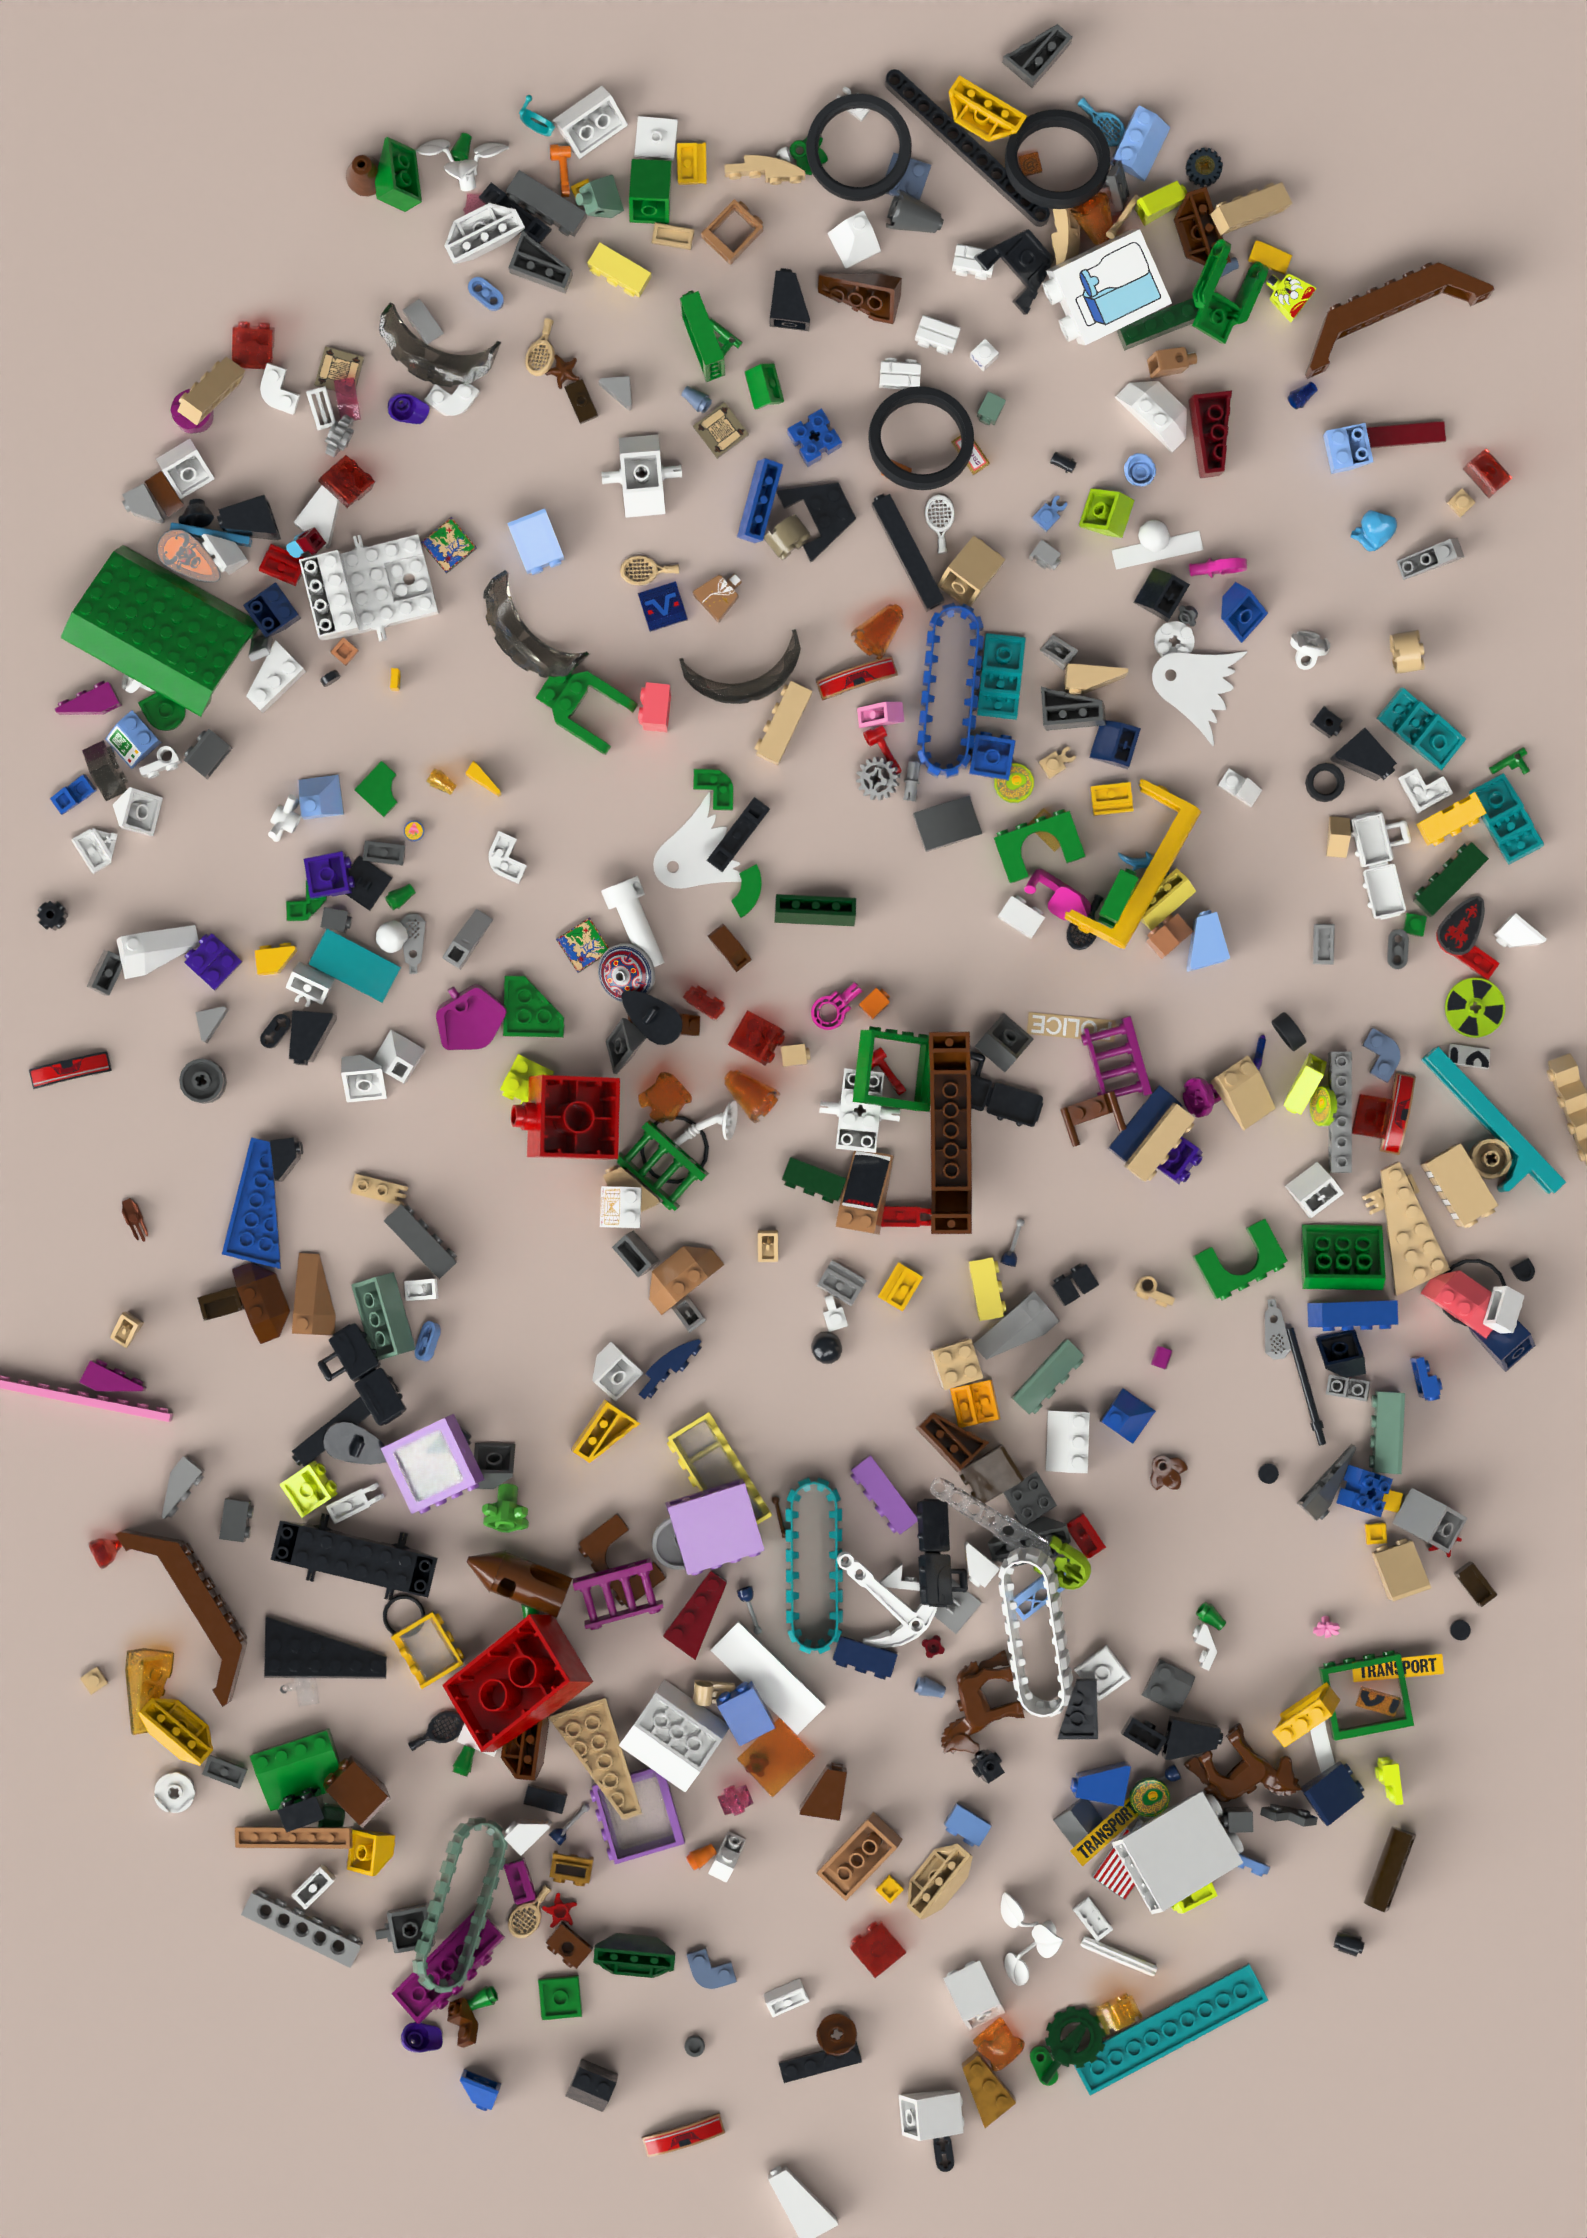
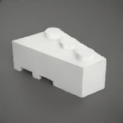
M275 640L270 655L266 657L247 694V698L264 713L306 671Z

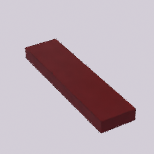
M1444 421L1367 428L1371 448L1446 442Z

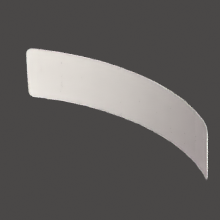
M1325 1721L1310 1730L1321 1773L1335 1764Z

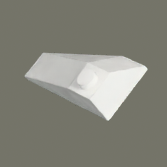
M195 925L131 934L117 939L125 979L145 976L200 945Z

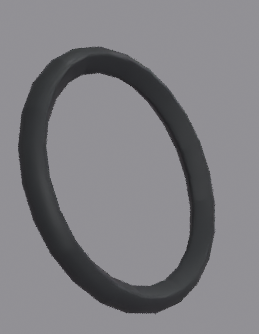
M399 1595L392 1598V1601L386 1604L383 1611V1622L390 1633H396L390 1627L387 1620V1612L391 1604L400 1599L411 1600L418 1605L421 1617H423L425 1610L418 1599L409 1595ZM424 1622L418 1625L414 1631L403 1634L402 1637L406 1638L417 1634L423 1627Z

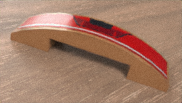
M890 656L820 679L816 683L823 701L841 695V693L898 676L893 658Z
M1401 1073L1395 1074L1392 1098L1379 1151L1400 1155L1412 1105L1415 1076Z
M720 2113L684 2126L643 2136L642 2140L647 2156L652 2157L710 2140L724 2134L725 2130Z

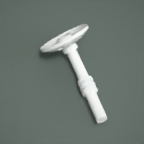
M731 1100L726 1106L724 1113L714 1115L699 1123L691 1124L692 1127L689 1126L688 1130L685 1129L684 1133L676 1138L674 1142L680 1146L688 1139H693V1136L695 1137L696 1133L699 1134L700 1130L716 1123L722 1125L725 1140H730L737 1123V1102Z

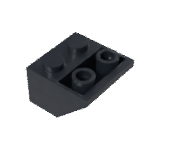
M1153 568L1133 603L1169 622L1190 584L1173 574Z
M314 1787L303 1790V1794L297 1796L290 1794L283 1798L284 1801H281L278 1813L286 1833L325 1818L326 1811L320 1788L314 1789Z

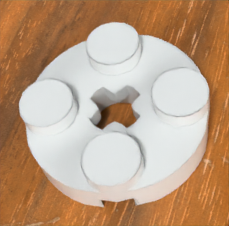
M1178 621L1163 624L1154 637L1155 649L1161 657L1170 653L1190 654L1195 643L1192 629ZM1173 636H1176L1177 640L1180 641V644H1176L1175 647L1169 642V639H1172Z
M173 1772L165 1774L158 1780L155 1786L154 1797L157 1805L163 1811L179 1813L186 1810L192 1804L196 1790L192 1780L187 1775ZM172 1787L174 1789H179L178 1794L180 1796L178 1798L176 1796H170V1789Z

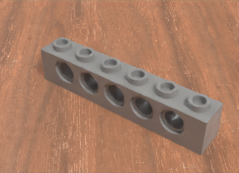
M1329 1052L1328 1087L1334 1091L1337 1099V1111L1333 1113L1332 1117L1334 1121L1328 1126L1329 1173H1352V1052Z
M258 1889V1891L254 1890L251 1893L241 1914L242 1916L351 1968L363 1944L359 1941V1937L353 1934L347 1936L341 1933L342 1929L334 1925L329 1927L323 1924L324 1921L316 1916L310 1918L305 1915L306 1912L297 1907L292 1909L286 1906L287 1903L281 1899L276 1898V1900L268 1897L269 1894L265 1891ZM262 1905H269L272 1909L271 1914H264L261 1909ZM280 1914H287L290 1917V1922H281ZM298 1923H306L308 1931L301 1932L298 1929ZM316 1932H324L326 1934V1940H318L316 1937ZM334 1941H343L344 1949H336Z

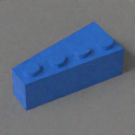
M1398 1300L1307 1303L1308 1327H1322L1323 1331H1335V1327H1341L1342 1331L1354 1330V1326H1360V1330H1372L1374 1325H1379V1329H1391V1325H1398Z

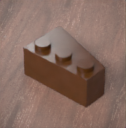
M934 1412L916 1427L918 1432L956 1472L962 1470L989 1443Z

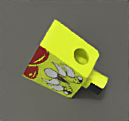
M1272 274L1266 282V285L1274 290L1269 300L1290 322L1295 319L1317 289L1291 274H1287L1282 281Z

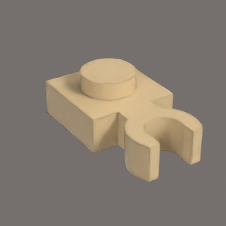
M1070 747L1064 748L1059 756L1055 751L1038 762L1048 779L1065 770V762L1071 763L1075 760V755L1071 758H1067L1065 755L1070 750Z

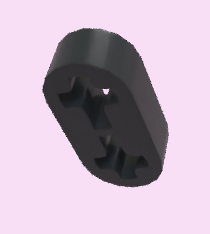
M284 1014L276 1015L261 1034V1044L266 1048H275L290 1029V1018ZM285 1018L286 1027H280V1029L276 1031L275 1029L279 1025L277 1023V1020H283ZM275 1032L276 1034L273 1037L274 1043L266 1044L265 1036H271Z
M950 2136L943 2137L944 2140H948L944 2144L945 2150H941V2145L936 2143L940 2138H934L933 2146L937 2168L942 2172H948L954 2166ZM942 2154H946L947 2160H951L947 2167L939 2164L943 2160Z

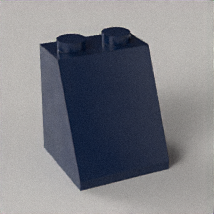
M1518 1320L1514 1333L1500 1334L1493 1330L1487 1339L1469 1327L1471 1334L1505 1372L1536 1346L1531 1333Z
M1340 1761L1301 1787V1791L1326 1826L1332 1824L1365 1797L1362 1793L1364 1788L1358 1780L1354 1782L1350 1776L1353 1772L1348 1764L1343 1765Z

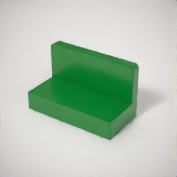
M774 363L760 364L745 371L755 410L767 405L784 402Z

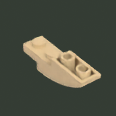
M744 155V163L725 164V177H729L731 180L741 179V176L760 178L761 175H765V183L770 182V185H779L783 181L797 184L801 183V180H805L804 170L787 161L773 157Z
M1075 208L1053 209L1054 224L1057 232L1051 234L1056 265L1079 254L1080 222L1078 209Z

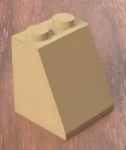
M973 536L948 566L937 586L961 605L964 603L971 607L1006 559L987 546L984 541Z
M615 1165L605 1170L607 1174L603 1175L608 1187L642 1188L641 1212L660 1204V1200L622 1167L618 1168Z
M1406 1538L1395 1541L1396 1545L1390 1547L1387 1544L1376 1548V1552L1372 1553L1387 1599L1396 1601L1431 1589L1413 1541H1407Z

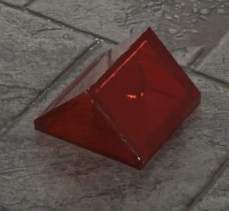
M1487 448L1469 461L1463 468L1488 498H1491L1512 479Z
M1360 1094L1352 1134L1379 1140L1385 1139L1394 1100Z

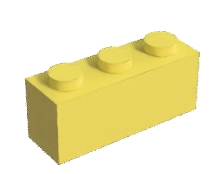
M600 242L587 262L590 268L589 271L598 277L600 275L607 278L606 281L615 287L617 285L624 288L623 291L631 297L636 295L640 298L652 278L651 272Z
M1176 868L1163 880L1141 919V922L1151 931L1196 892L1189 879Z
M992 1257L968 1262L979 1321L1004 1317L1003 1313L1007 1312L1005 1300L1001 1301L1000 1298L1003 1288L1001 1280L997 1281L996 1273H999L998 1261H994Z

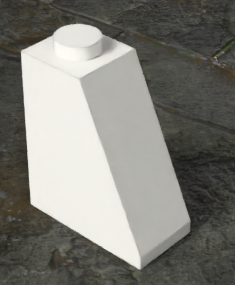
M322 484L294 523L303 531L315 527L326 542L324 547L328 549L331 545L341 499L337 495L339 492L331 485L326 487Z

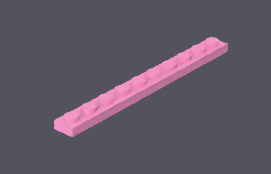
M0 1375L1 1389L166 1422L172 1421L173 1413H168L169 1409L156 1407V1410L148 1409L149 1405L137 1403L136 1406L128 1405L129 1401L117 1399V1402L109 1401V1397L97 1395V1398L89 1397L90 1393L77 1391V1394L69 1393L70 1389L58 1387L57 1390L49 1389L50 1385L38 1383V1386L30 1385L28 1380L18 1379V1382L10 1381L11 1377Z

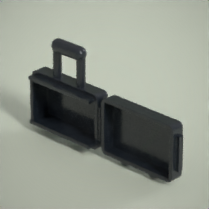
M970 1051L971 1060L979 1062L975 1075L971 1074V1109L983 1111L985 1106H988L987 1113L997 1116L999 1121L1004 1118L1016 1122L1018 1127L1023 1124L1034 1127L1035 1123L1038 1122L1043 1107V1097L999 1082L995 1083L994 1088H991L992 1081L980 1077L986 1057Z
M349 1324L334 1333L329 1339V1343L335 1352L320 1360L318 1367L327 1381H332L346 1371L350 1379L356 1382L355 1387L375 1422L379 1426L386 1425L406 1411L407 1408L402 1401L403 1395L396 1391L392 1384L393 1378L388 1376L383 1368H378L381 1364L376 1356L377 1351L372 1349L366 1339L367 1333L362 1332L357 1324ZM338 1356L343 1367L332 1374L326 1363Z
M924 1499L917 1502L916 1515L918 1518L917 1537L919 1539V1550L925 1552V1554L918 1557L920 1604L929 1605V1607H947V1605H952L953 1603L952 1592L965 1593L968 1591L967 1570L951 1569L950 1555L940 1553L950 1550L948 1503L942 1501V1499ZM951 1574H959L960 1587H952Z

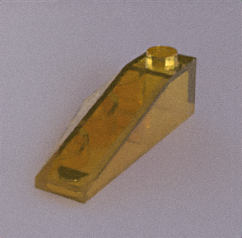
M147 1648L127 1651L125 1674L132 1735L148 1733L138 1713L151 1698L160 1699L161 1696H164L166 1690L163 1688L167 1678L171 1677L173 1671L174 1652Z

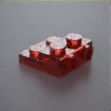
M239 321L238 325L233 326L232 361L242 368L265 369L267 363L273 364L275 327H270V323H258V326H250V322Z
M347 455L333 465L318 480L346 508L350 507L356 500L359 501L372 490L375 483L371 475L365 473Z
M699 985L696 988L691 986L689 991L683 996V1000L717 1022L726 1009L723 1007L724 1002L715 996L711 999L706 995L708 991Z
M747 1010L728 1046L766 1066L767 1063L773 1061L776 1046H780L784 1042L785 1035L783 1034L785 1031Z
M874 1921L866 1928L868 1930L862 1936L858 1934L850 1941L852 1943L850 1949L874 1978L878 1977L906 1954L905 1949L882 1921L878 1923Z

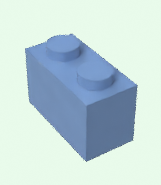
M959 1803L955 1804L944 1822V1825L947 1827L946 1831L954 1836L957 1834L964 1837L963 1841L972 1847L974 1845L979 1847L992 1827L991 1823Z

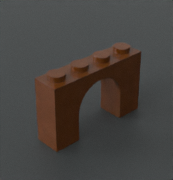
M617 1513L578 1543L580 1545L578 1550L584 1558L587 1556L593 1562L590 1565L595 1572L609 1569L606 1562L607 1549L615 1540L626 1533L629 1527ZM655 1561L652 1562L653 1570L649 1573L652 1588L666 1578ZM638 1574L631 1576L629 1579L635 1602L646 1594L641 1576H638ZM619 1579L611 1581L609 1585L617 1594L615 1596L616 1600L621 1606L625 1604L628 1608L621 1581Z

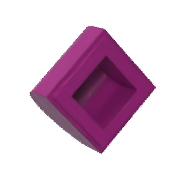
M1157 1346L1151 1365L1167 1369L1172 1350Z

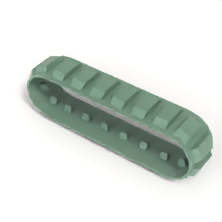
M483 1817L469 1818L468 1823H460L453 1831L455 1835L452 1841L448 1843L446 1849L448 1855L446 1861L443 1860L439 1871L442 1873L440 1881H436L433 1890L435 1892L434 1900H430L427 1912H429L428 1919L423 1922L421 1932H423L422 1938L417 1941L414 1950L417 1952L415 1960H412L413 1973L419 1976L418 1982L428 1990L434 1988L435 1992L438 1993L452 1992L453 1987H461L468 1978L466 1974L469 1968L472 1969L475 1959L473 1954L475 1949L479 1947L481 1937H479L480 1931L485 1928L488 1918L485 1915L487 1909L491 1908L494 1899L491 1896L493 1890L497 1889L500 1880L498 1874L500 1870H503L506 1860L504 1858L505 1850H508V1842L502 1834L503 1828L495 1821L489 1820L486 1822V1818ZM483 1825L487 1827L486 1833L494 1837V1852L489 1860L490 1865L486 1877L484 1876L483 1879L484 1884L480 1896H478L476 1901L477 1906L474 1916L470 1920L471 1925L468 1935L465 1936V1944L462 1954L458 1959V1967L450 1975L451 1978L448 1981L446 1979H439V1984L432 1983L434 1977L431 1974L427 1976L426 1969H428L427 1955L431 1951V1943L434 1933L438 1929L439 1917L444 1910L445 1898L451 1888L449 1886L453 1873L455 1874L457 1869L456 1863L459 1854L463 1850V1841L470 1835V1830L474 1828L475 1831H481Z

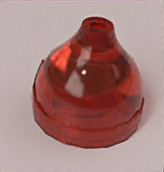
M98 1538L88 1542L91 1553L101 1569L113 1563L119 1549L122 1547L119 1540Z

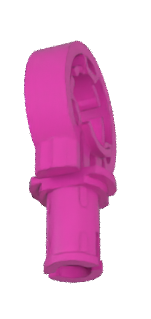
M1209 558L1206 563L1189 564L1190 576L1208 574V576L1213 578L1214 574L1225 575L1247 570V559L1245 558L1218 559L1216 561Z
M853 982L839 996H837L839 993L835 991L830 996H824L816 1000L811 1009L813 1022L824 1030L838 1028L844 1022L846 1013L851 1010V1007H846L842 1012L841 1010L857 995L862 993V989L858 987L856 982ZM839 1001L842 1002L840 1006L837 1005ZM820 1002L822 1004L819 1005V1009L827 1003L836 1007L837 1017L831 1022L833 1024L838 1020L836 1025L832 1027L823 1026V1023L830 1024V1022L822 1020L820 1011H817V1017L815 1016L816 1007Z

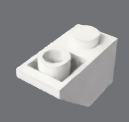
M728 1831L708 1874L727 1882L734 1870L746 1839Z

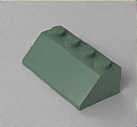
M394 1272L352 1284L364 1332L367 1333L366 1339L371 1348L376 1349L378 1360L416 1350Z
M1065 1339L1011 1398L1029 1415L1032 1412L1036 1414L1043 1406L1041 1402L1045 1397L1050 1399L1056 1392L1054 1388L1058 1383L1063 1384L1070 1377L1068 1374L1072 1368L1076 1370L1084 1362L1082 1360L1084 1355L1068 1339Z
M1375 1391L1371 1401L1375 1411L1374 1415H1371V1427L1374 1428V1434L1370 1436V1448H1373V1456H1369V1468H1372V1472L1402 1474L1405 1393Z

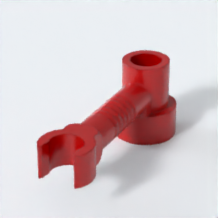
M881 725L873 730L869 729L863 732L867 744L870 747L878 744L886 761H892L891 767L898 768L895 771V775L901 773L902 770L884 739L887 736L884 727Z
M880 1047L873 1052L871 1070L879 1066L896 1093L900 1096L907 1090L884 1059L887 1055Z

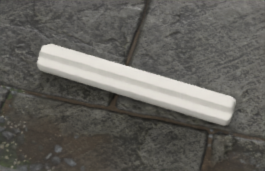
M1084 1936L1081 1946L1150 1976L1156 1974V1965L1099 1941L1097 1942L1087 1936Z

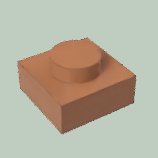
M343 637L330 653L347 666L359 650Z

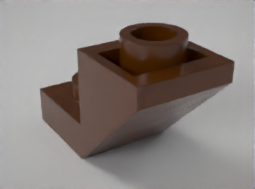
M721 924L708 935L715 948L725 957L735 972H738L752 960L724 924Z
M462 1997L451 2001L448 2007L447 2021L459 2026L457 2046L465 2048L475 2044L479 2024L467 2000Z

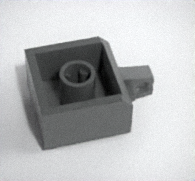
M424 1903L388 1910V1923H385V1928L375 1931L376 1939L387 1938L388 1942L393 1944L394 1953L415 1950L418 1939L421 1940L423 1932H421L423 1922L428 1919L429 1912H427L429 1904ZM409 1924H412V1927H416L413 1933H411L410 1929H406ZM433 1936L431 1947L436 1943L435 1936Z

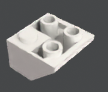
M208 534L202 535L205 540L202 542L203 546L210 556H216L213 561L222 573L226 571L230 575L249 562L235 542Z
M390 1030L373 1062L382 1066L383 1072L406 1084L423 1056L425 1049Z

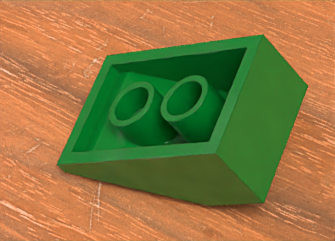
M386 137L375 179L376 197L378 200L403 212L422 202L416 150Z

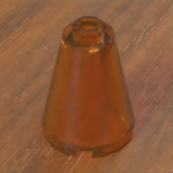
M1098 192V196L1093 197L1082 205L1073 207L1074 210H1070L1073 217L1095 246L1110 240L1106 232L1113 225L1109 197L1105 192Z
M888 604L851 632V637L855 636L856 638L854 643L867 655L871 656L874 654L877 656L875 659H882L904 618L902 608L897 604Z
M739 1070L729 1071L724 1078V1085L753 1123L760 1121L758 1119L760 1115L765 1117L777 1103L776 1095L780 1096L776 1089Z

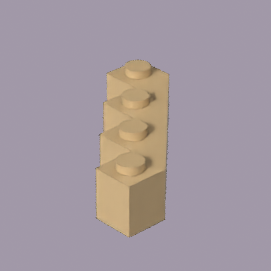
M1569 1053L1548 1061L1549 1070H1547V1075L1554 1084L1558 1095V1105L1560 1108H1563L1568 1121V1131L1570 1135H1573L1577 1145L1578 1158L1581 1162L1584 1161L1587 1166V1090L1580 1080L1578 1065Z

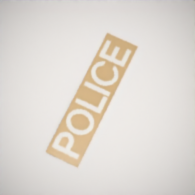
M1029 1012L1027 1033L1081 1039V1034H1084L1083 1029L1088 1028L1090 1034L1116 1027V1020ZM1115 1035L1096 1041L1114 1042Z

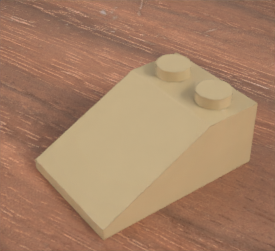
M1068 663L1065 669L1064 692L1073 695L1086 694L1124 679L1128 673V668Z
M1248 1055L1210 1080L1243 1131L1276 1109L1259 1070Z

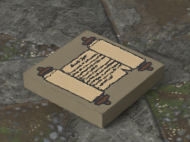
M325 346L314 385L317 387L326 386L328 390L354 397L364 357Z
M725 402L693 426L717 459L749 436V433Z

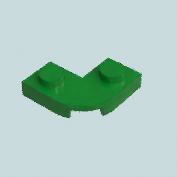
M694 769L693 790H713V810L733 811V784L730 778L719 770Z

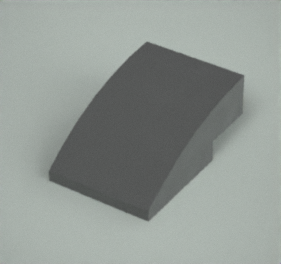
M970 796L913 813L925 852L946 847L982 834Z

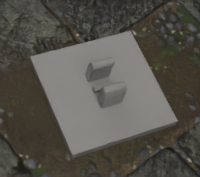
M952 1579V1587H960V1584ZM968 1591L965 1593L952 1592V1605L937 1607L934 1615L955 1634L958 1633L981 1605V1602Z

